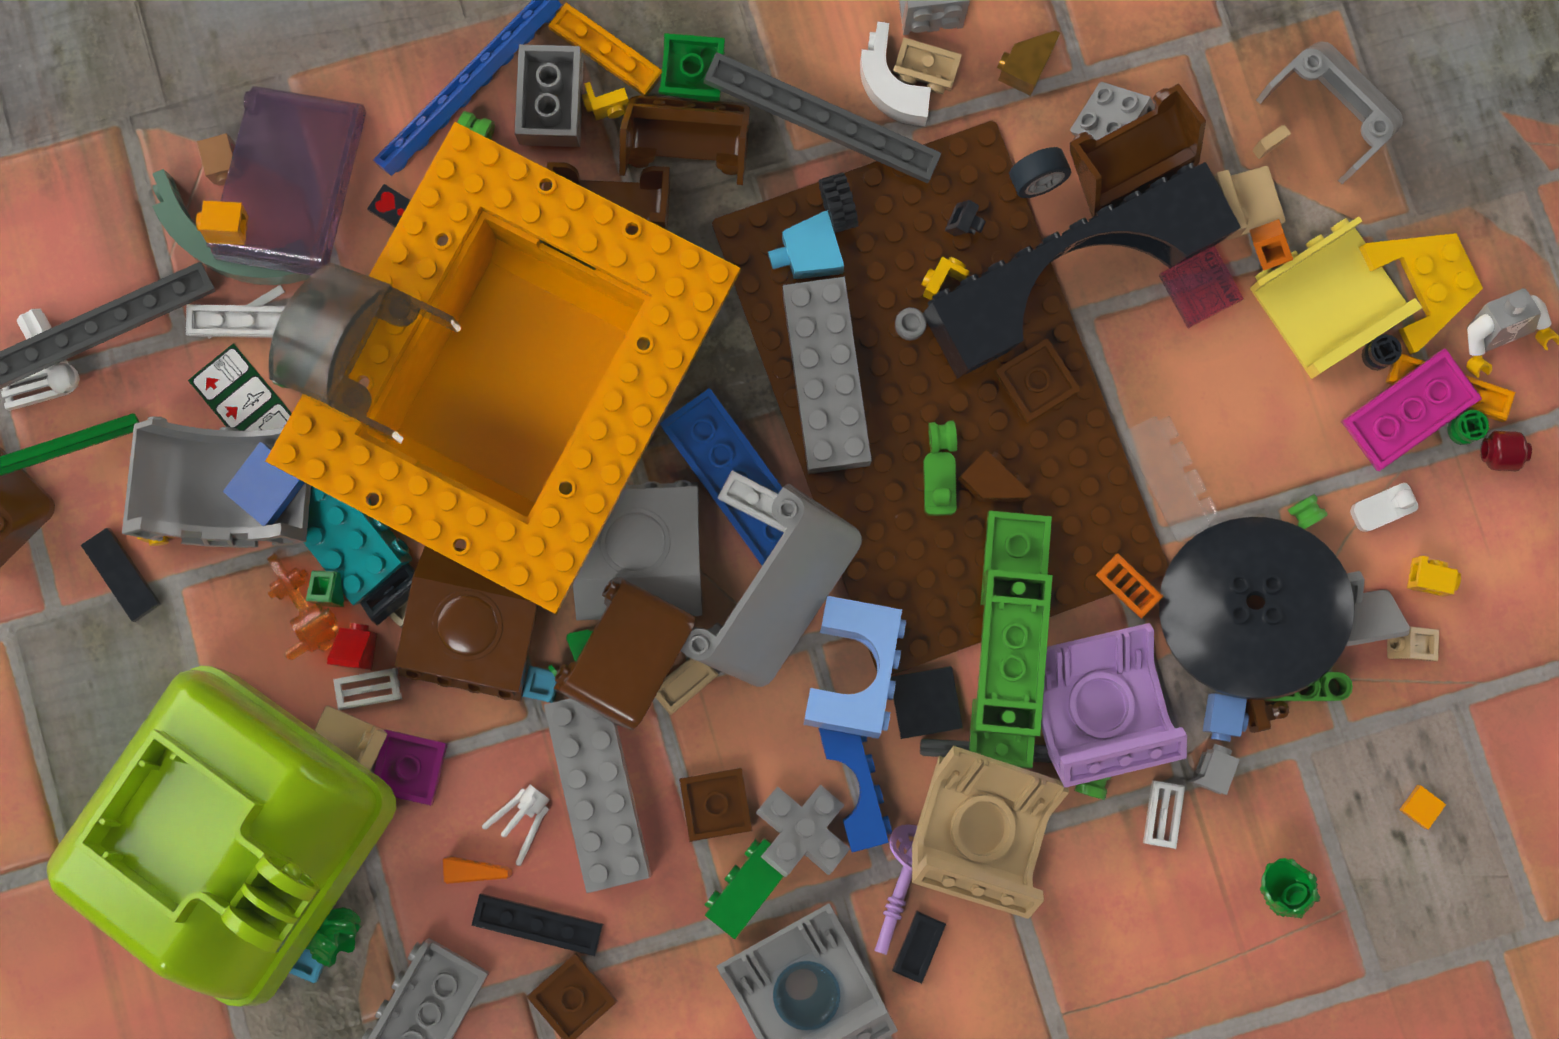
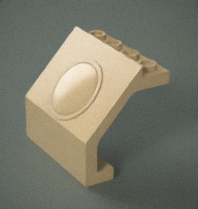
M953 746L945 757H938L912 843V883L1029 919L1044 901L1043 890L1033 887V872L1045 829L1051 814L1068 795L1069 788H1064L1060 780Z

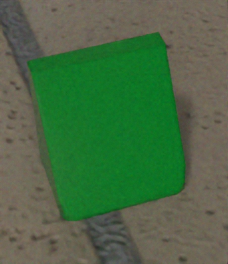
M312 570L306 601L318 606L344 607L340 573Z

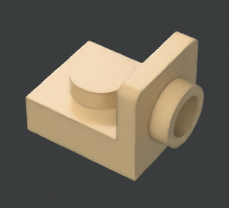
M1410 627L1407 636L1387 639V657L1389 659L1438 661L1439 630Z

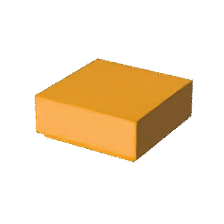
M1417 785L1399 810L1422 828L1429 830L1447 804L1423 786Z

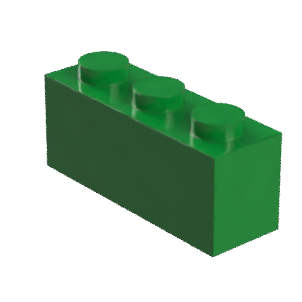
M765 837L761 842L756 839L752 842L744 853L748 857L741 868L735 864L724 878L728 882L721 893L715 890L704 904L709 908L705 916L733 939L737 938L784 877L761 857L772 844Z

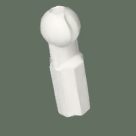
M31 309L21 314L17 319V323L26 339L52 328L41 309ZM67 360L45 369L48 374L47 381L49 387L55 392L68 394L78 387L80 381L78 371L72 365H69Z

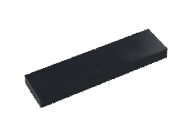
M481 893L479 894L471 926L595 956L603 923Z

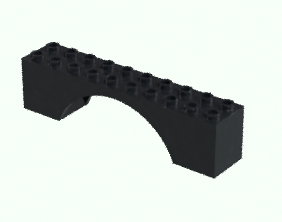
M1192 162L1176 171L1177 174L1169 179L1165 176L1150 184V188L1142 193L1140 190L1129 194L1123 198V202L1115 207L1113 204H1110L1096 212L1097 215L1088 221L1086 218L1078 220L1070 225V229L1063 232L1062 236H1060L1059 232H1055L1042 240L1043 243L1036 246L1034 250L1032 246H1028L1014 254L1015 257L1010 259L1009 263L1006 264L1004 260H1001L987 268L988 271L981 275L982 277L978 278L977 274H973L960 282L961 285L957 286L954 291L951 292L949 288H946L933 295V299L927 302L929 306L923 314L956 378L958 379L1005 355L1023 341L1024 311L1031 289L1043 269L1059 257L1085 247L1112 245L1127 247L1148 254L1170 269L1217 245L1239 230L1241 226L1207 163L1204 162L1195 167Z

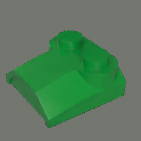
M664 33V52L659 94L692 98L702 102L720 101L721 91L704 84V78L716 52L725 55V38Z

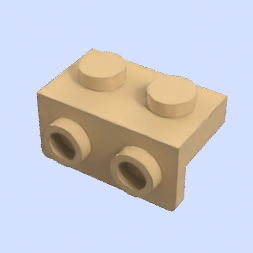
M903 37L893 69V75L898 76V80L903 83L915 85L917 81L927 84V87H931L932 92L944 94L945 90L951 91L962 54Z

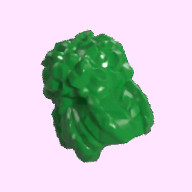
M1280 858L1274 863L1266 865L1261 879L1260 891L1266 900V905L1270 906L1269 909L1276 913L1277 916L1302 919L1304 914L1313 907L1315 902H1319L1321 898L1318 894L1317 877L1296 863V860Z
M332 908L305 949L310 950L312 958L319 964L327 967L335 965L338 952L351 953L355 950V936L361 928L360 917L350 908Z

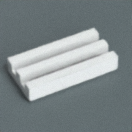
M45 369L2 388L3 391H1L2 398H5L6 401L4 403L5 409L8 411L68 394H60L50 390L13 400V396L48 387L47 379L12 389L10 387L48 376Z
M392 668L333 679L338 710L402 699L399 689L400 682L397 677L398 669ZM390 676L391 682L342 690V684ZM392 688L393 694L344 703V697Z
M1152 780L1143 843L1176 849L1185 786ZM1163 788L1157 836L1154 839L1153 831L1159 789ZM1171 790H1174L1176 793L1169 841L1164 840L1170 793Z

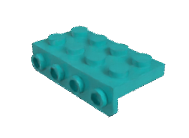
M311 486L306 542L303 543L325 571L340 573L344 595L353 606L357 605L397 569L412 560L409 554V547L403 540L393 534L389 526Z

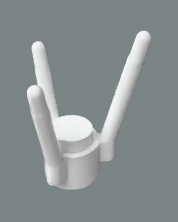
M531 784L526 790L522 788L511 801L482 825V828L486 830L518 804L517 807L520 810L501 833L502 837H506L525 814L531 818L535 813L537 814L516 860L517 866L522 864L543 817L550 810L546 807L550 799Z

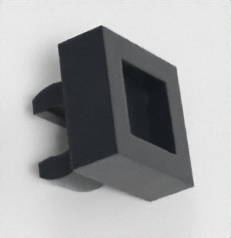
M971 200L957 203L945 231L953 236L966 233L974 235L976 231L981 233L986 221L975 216L979 205Z

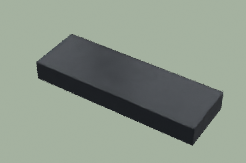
M105 528L81 545L132 622L138 621L161 605L111 528Z

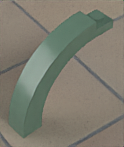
M164 169L152 174L156 185H153V190L161 202L152 207L159 221L178 245L206 267L228 278L258 285L291 284L320 275L309 247L302 240L284 247L267 250H247L226 244L207 243L189 215L173 177Z

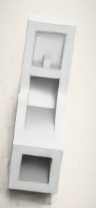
M877 22L876 32H870L868 50L862 49L860 75L864 89L872 103L888 117L901 123L925 127L931 87L903 83L890 72L886 62L889 23Z

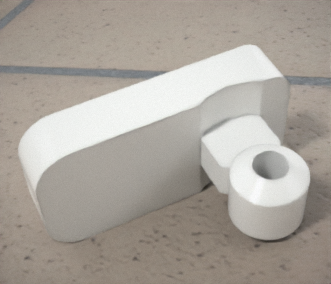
M1401 483L1353 504L1350 513L1357 528L1362 532H1368L1417 511L1418 503L1410 486L1407 483Z

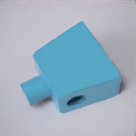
M828 210L782 232L784 247L768 251L772 269L790 265L794 279L839 275L844 271V263Z

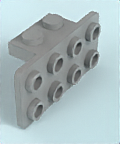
M1361 572L1347 573L1354 597V621L1347 646L1407 636L1410 626L1388 590L1363 593L1365 579Z

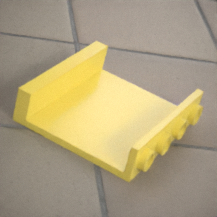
M1360 217L1355 218L1351 222L1347 218L1343 219L1330 228L1333 233L1326 238L1322 234L1313 238L1305 244L1308 249L1301 254H1298L1296 250L1291 252L1292 261L1284 263L1274 271L1270 268L1255 276L1257 282L1250 287V290L1311 379L1422 309L1416 298L1408 303L1405 301L1383 267L1370 272L1359 249L1360 246L1366 243L1355 228L1362 222Z

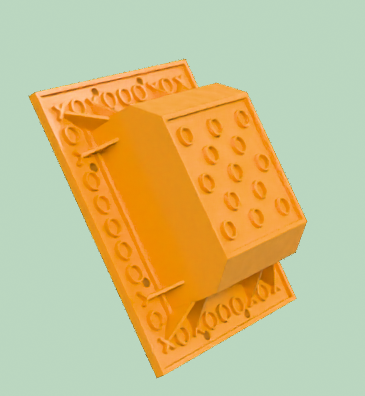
M454 122L265 462L557 615L741 272V268L477 132ZM545 182L552 183V187L548 191L541 189L542 184ZM630 226L638 228V232L634 235H629L626 231ZM448 237L446 245H438L439 238ZM540 240H542V241H544V242H546V243H548V244H550V245H552V246L558 248L559 250H561V251H563V252H565V253H567V254H569V255H571V256H573V257H575V258H577V259H579V260H581V261H583V262H585V263L591 265L592 267L596 268V270H593L592 268H590V267H588V266H586V265H584V264H582V263H580V262H578V261H576V260H574V259H572V258H570V257H568V256H566V255L560 253L559 251H557V250H555V249H553V248H551V247H549V246H547V245L541 243ZM363 378L369 379V385L366 388L359 387V382ZM377 494L379 502L371 506L369 498L371 495ZM465 540V550L457 551L455 548L457 541Z

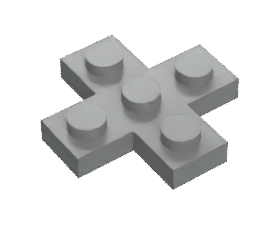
M820 785L801 807L777 786L756 811V814L780 833L761 857L785 878L804 855L827 875H830L850 850L846 844L827 829V826L844 807V804Z

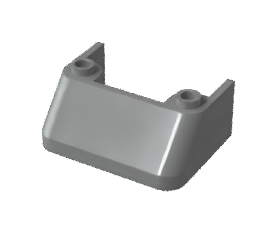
M1321 41L1302 51L1265 87L1256 101L1261 104L1293 72H1296L1305 80L1312 81L1318 79L1362 122L1361 135L1372 147L1338 180L1343 184L1401 128L1403 117L1401 112L1332 44Z

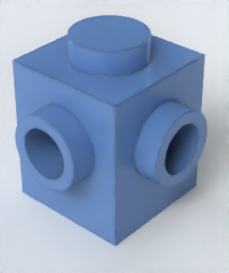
M1216 693L1208 694L1203 731L1212 733L1211 739L1226 742L1231 741V736L1241 737L1242 731L1245 732L1249 720L1248 713H1245L1247 699Z

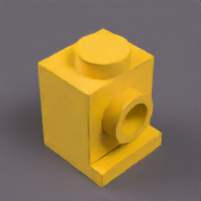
M1427 556L1412 558L1407 589L1442 597L1454 595V592L1458 590L1461 582V573L1457 569L1448 568L1449 563L1440 560H1429L1428 563L1429 557Z

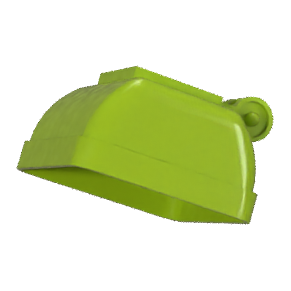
M198 666L188 671L180 672L171 681L51 855L47 864L48 881L56 896L160 977L192 991L212 996L229 1006H257L266 1003L275 995L393 819L396 811V798L391 787L383 779L242 678L212 666Z

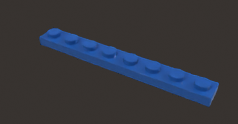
M532 0L373 161L390 176L395 172L401 171L407 165L408 159L416 151L422 150L428 144L429 138L437 130L444 128L449 123L450 117L459 108L466 106L470 102L472 95L480 87L487 85L492 80L493 74L501 66L508 64L513 59L514 53L519 49V44L524 45L534 38L535 32L544 23L551 21L555 17L556 11L562 6L559 0Z

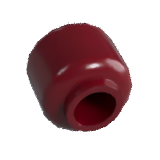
M1493 431L1488 438H1484L1482 441L1481 459L1491 470L1516 472L1523 468L1526 461L1531 459L1532 446L1530 443H1527L1525 436L1521 432Z

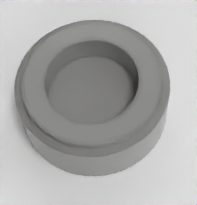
M916 308L902 310L897 315L895 321V329L898 335L906 340H915L922 336L926 328L924 314Z

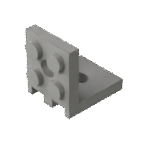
M899 0L903 35H909L910 31L915 33L939 31L941 27L943 29L963 28L970 0Z

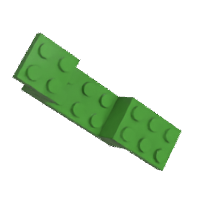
M988 511L980 605H984L977 698L973 699L969 751L1021 768L1032 769L1035 737L1040 736L1053 576L1047 575L1052 516Z

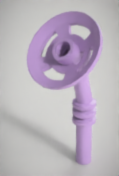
M916 825L898 826L893 830L889 838L890 849L895 858L903 865L892 896L887 899L890 903L885 905L888 910L883 912L885 919L875 948L876 952L887 955L897 920L902 918L900 913L904 912L902 906L906 905L904 898L912 880L913 841H910L909 836H915ZM897 840L900 841V845H899L898 850H897V847H896V842H897Z

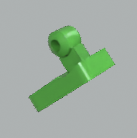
M949 452L929 453L923 461L924 511L929 516L953 515L957 509L955 457Z

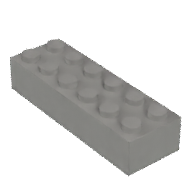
M845 277L783 285L784 308L808 475L870 466L871 454Z
M570 698L545 704V713L586 893L650 878L652 874L617 725Z

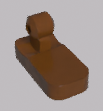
M1247 699L1245 713L1249 715L1248 728L1250 732L1255 733L1271 729V720L1287 717L1289 714L1287 703L1277 701L1265 705L1264 700Z

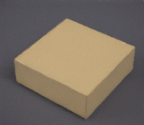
M1281 125L1261 139L1253 148V153L1258 159L1262 158L1281 145L1291 134L1285 125Z

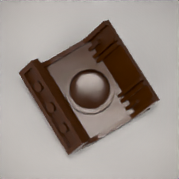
M425 546L412 578L394 667H399V676H404L411 680H422L436 683L443 687L450 686L468 690L472 693H483L497 696L504 700L521 702L525 686L526 662L539 605ZM456 548V550L459 552L465 550L461 548Z

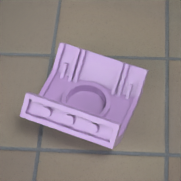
M1150 623L1047 647L1041 727L1048 755L1064 788L1187 758V734L1183 727L1174 728L1171 723L1154 663V629Z

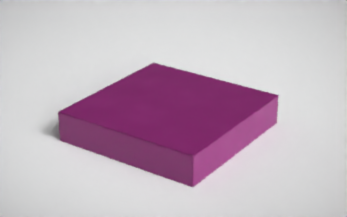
M385 729L384 731H386L387 736L379 751L374 774L391 787L395 798L430 806L433 805L448 743Z

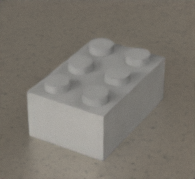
M519 44L515 136L519 145L580 147L581 95L583 94L584 57L580 46Z

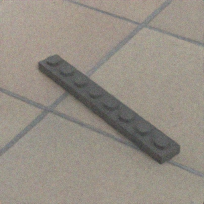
M716 52L704 78V84L927 184L941 155L940 152L718 52Z
M202 263L193 264L0 351V389L216 292Z

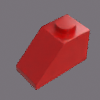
M350 623L349 629L339 628L328 655L327 664L372 670L378 633L370 632L369 625Z

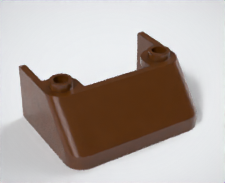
M646 95L631 97L620 127L619 176L626 175L629 164L636 168H644L649 163L654 162L656 156L716 161L715 165L722 173L727 175L737 174V185H743L747 159L750 107L736 102H702L696 99Z
M0 447V456L6 455L7 453ZM23 469L0 476V568L52 517L55 510L53 499Z

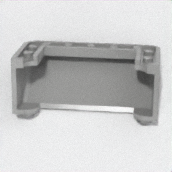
M790 484L785 485L772 504L774 519L787 529L723 626L716 623L709 629L695 627L681 649V652L688 657L756 687L766 686L773 680L862 543L861 534L853 525Z

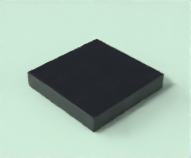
M952 666L892 676L890 678L891 681H896L893 700L900 739L963 728Z

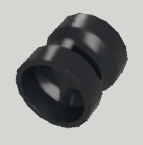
M1385 334L1366 344L1361 356L1368 368L1378 371L1398 361L1402 348L1397 338Z

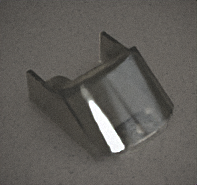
M330 262L311 275L299 287L283 310L270 345L269 379L401 444L404 438L395 430L366 417L372 403L371 394L365 386L348 378L378 319L397 327H406L412 324L418 314L457 333L460 331L461 326L453 316L392 287L389 283Z

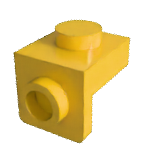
M584 83L587 93L581 96L587 112L593 111L596 121L606 117L614 119L625 114L629 102L625 88L595 97L591 83Z
M942 257L935 270L929 268L921 285L926 287L923 296L932 300V296L939 292L948 275L961 282L968 277L970 271L965 269L966 265L960 260L952 257L948 260Z

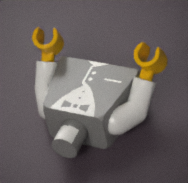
M1522 288L1484 305L1467 327L1469 354L1473 356L1466 364L1467 370L1477 378L1480 377V370L1489 375L1492 372V365L1482 358L1485 352L1531 334L1536 329L1539 331L1536 333L1535 339L1545 350H1548L1547 342L1550 339L1559 345V335L1549 327L1552 323L1545 303Z

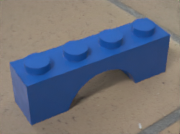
M818 728L826 759L836 760L847 765L854 772L859 783L860 793L857 805L843 819L851 852L889 843L887 835L892 833L888 815L882 817L879 804L884 803L880 785L874 786L871 778V773L876 772L872 755H865L862 744L868 741L867 737Z

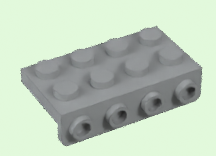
M430 938L426 939L422 944L417 942L408 956L411 964L406 973L400 971L391 988L395 990L390 1001L385 999L376 1012L375 1017L379 1019L373 1030L368 1028L362 1039H453L490 972Z

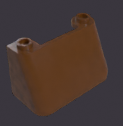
M547 162V169L668 230L670 167L651 166L643 169L640 174V183L580 180L578 170L569 163ZM545 182L544 191L550 190L552 183ZM630 226L626 232L629 235H634L638 232V228ZM543 241V244L559 251L560 253L574 260H579Z
M616 577L615 580H610L603 590L602 596L605 597L604 604L607 606L577 661L571 662L568 666L563 664L555 676L557 683L554 689L616 725L634 730L646 715L695 624V617L622 577Z

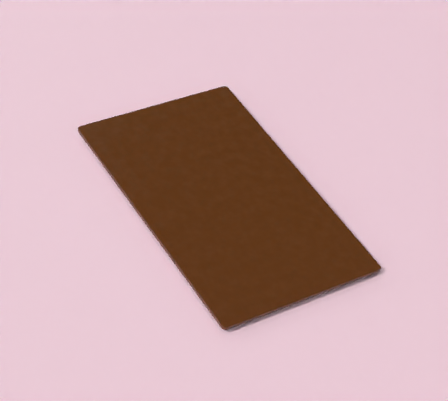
M989 121L924 144L941 153L928 184L878 161L844 173L853 195V201L855 202L858 227L835 233L844 263L842 274L794 279L790 265L772 269L768 251L784 247L782 232L826 211L821 198L819 182L715 218L712 222V227L724 259L741 268L734 286L812 498L853 525L861 534L862 543L842 574L849 598L853 601L902 609L901 619L906 620L903 639L897 638L895 650H900L901 655L898 669L892 668L891 675L981 643L984 605H980L988 511L1052 516L1047 575H1053L1049 617L1114 594L1095 575L1116 553H1119L1147 581L1164 576L1169 567L1051 263L1038 276L1027 299L1023 318V341L1012 351L958 379L927 321L925 331L918 339L906 340L896 332L895 321L897 315L902 310L916 308L924 313L928 308L927 302L930 300L923 296L926 287L921 284L929 268L935 270L942 257L948 260L950 257L960 260L966 265L965 269L970 271L968 277L977 274L978 278H980L983 273L988 271L987 268L1001 260H1004L1007 264L1010 259L1015 257L1014 254L1028 246H1032L1034 250L1036 246L1043 243L1026 198L1018 196L1009 172L1013 164L998 125L994 121ZM971 200L978 204L979 208L975 216L986 221L981 233L976 231L974 235L966 233L953 236L945 231L957 203ZM948 275L939 292L946 288H949L951 292L954 291L957 286L961 285L960 281ZM845 277L871 464L867 467L808 475L784 308L783 285ZM1048 338L1081 390L1027 424L994 371ZM954 420L957 433V451L950 452L948 449H941L939 452H949L955 457L957 509L953 515L929 516L924 511L923 461L931 453L928 423L936 422L938 425H941L947 421ZM987 449L991 454L994 451L1007 462L1005 468L1013 475L1016 473L1021 475L1029 483L1030 487L1028 490L1032 494L1024 502H979L958 481V478ZM1118 564L1108 574L1107 578L1111 581L1123 567ZM1127 573L1116 586L1120 589L1132 576ZM1136 581L1131 587L1139 585V583ZM869 650L870 655H871V658H872L873 663H874V666H875L876 671H877V665H876L875 658H874L872 652Z

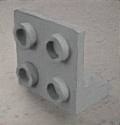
M1100 82L1070 131L1075 136L1082 132H1088L1097 141L1154 110L1155 104L1149 96Z

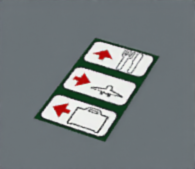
M234 343L188 380L226 427H233L239 431L282 428L292 414Z

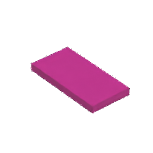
M1445 348L1343 419L1341 423L1375 470L1381 471L1480 401L1482 397Z

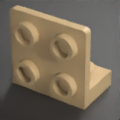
M1268 166L1235 175H1230L1229 169L1215 174L1214 178L1241 226L1239 230L1226 238V240L1250 234L1249 230L1278 219L1281 225L1285 223V216Z
M330 706L325 707L314 730L369 770H371L387 736L386 731Z

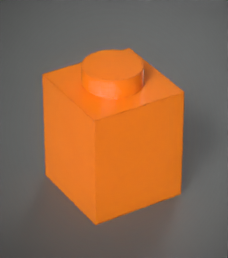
M1279 219L1249 230L1263 271L1293 260Z

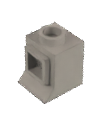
M1214 744L1212 749L1202 752L1195 770L1198 776L1187 782L1218 794L1227 795L1240 759L1231 756V749Z

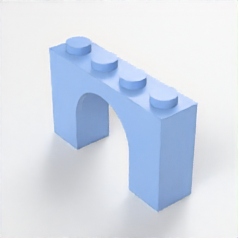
M827 596L820 633L854 639L863 643L875 658L877 675L874 682L867 689L855 694H841L810 688L803 725L879 739L882 730H888L891 712L885 711L887 699L893 700L896 681H891L890 678L892 668L898 669L901 655L900 650H895L897 638L903 639L906 620L901 619L902 609Z

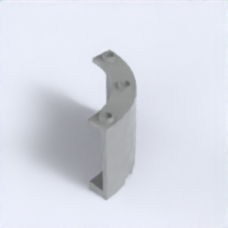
M148 417V420L134 424L122 534L162 541L163 536L182 538L181 544L210 547L254 548L258 547V541L272 542L273 546L306 542L311 485L304 483L273 525L262 526L229 498L223 490L257 445L262 442L272 449L284 427L256 431H239L233 427H221L220 430H212L168 423L167 419L162 417Z

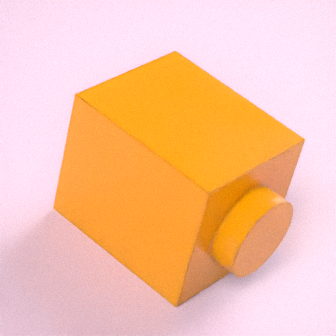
M203 200L202 212H198L196 216V228L201 232L207 243L245 245L249 216L242 203Z

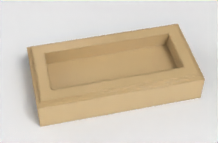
M689 658L665 678L655 697L665 710L672 715L714 680L718 673L712 667Z

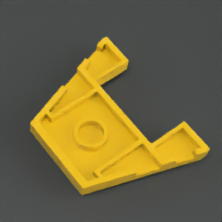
M1457 233L1371 242L1359 247L1370 272L1399 259L1426 314V317L1399 329L1410 355L1423 348L1483 289Z

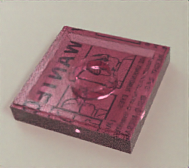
M1215 246L1173 266L1159 275L1187 328L1216 315L1244 299Z

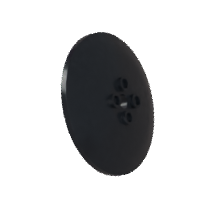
M1243 517L1224 521L1194 536L1179 550L1171 561L1160 593L1163 595L1159 600L1161 628L1166 643L1178 663L1205 686L1219 693L1241 699L1266 700L1280 698L1297 693L1317 682L1328 673L1341 657L1351 635L1354 621V597L1351 584L1345 569L1333 551L1324 542L1305 529L1289 522L1267 517ZM1257 595L1264 599L1265 605L1261 609H1251L1246 603L1247 599Z

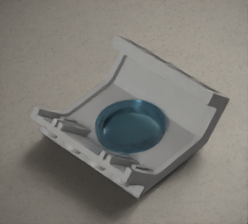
M830 903L717 965L721 977L737 1000L757 1039H885L898 1031Z

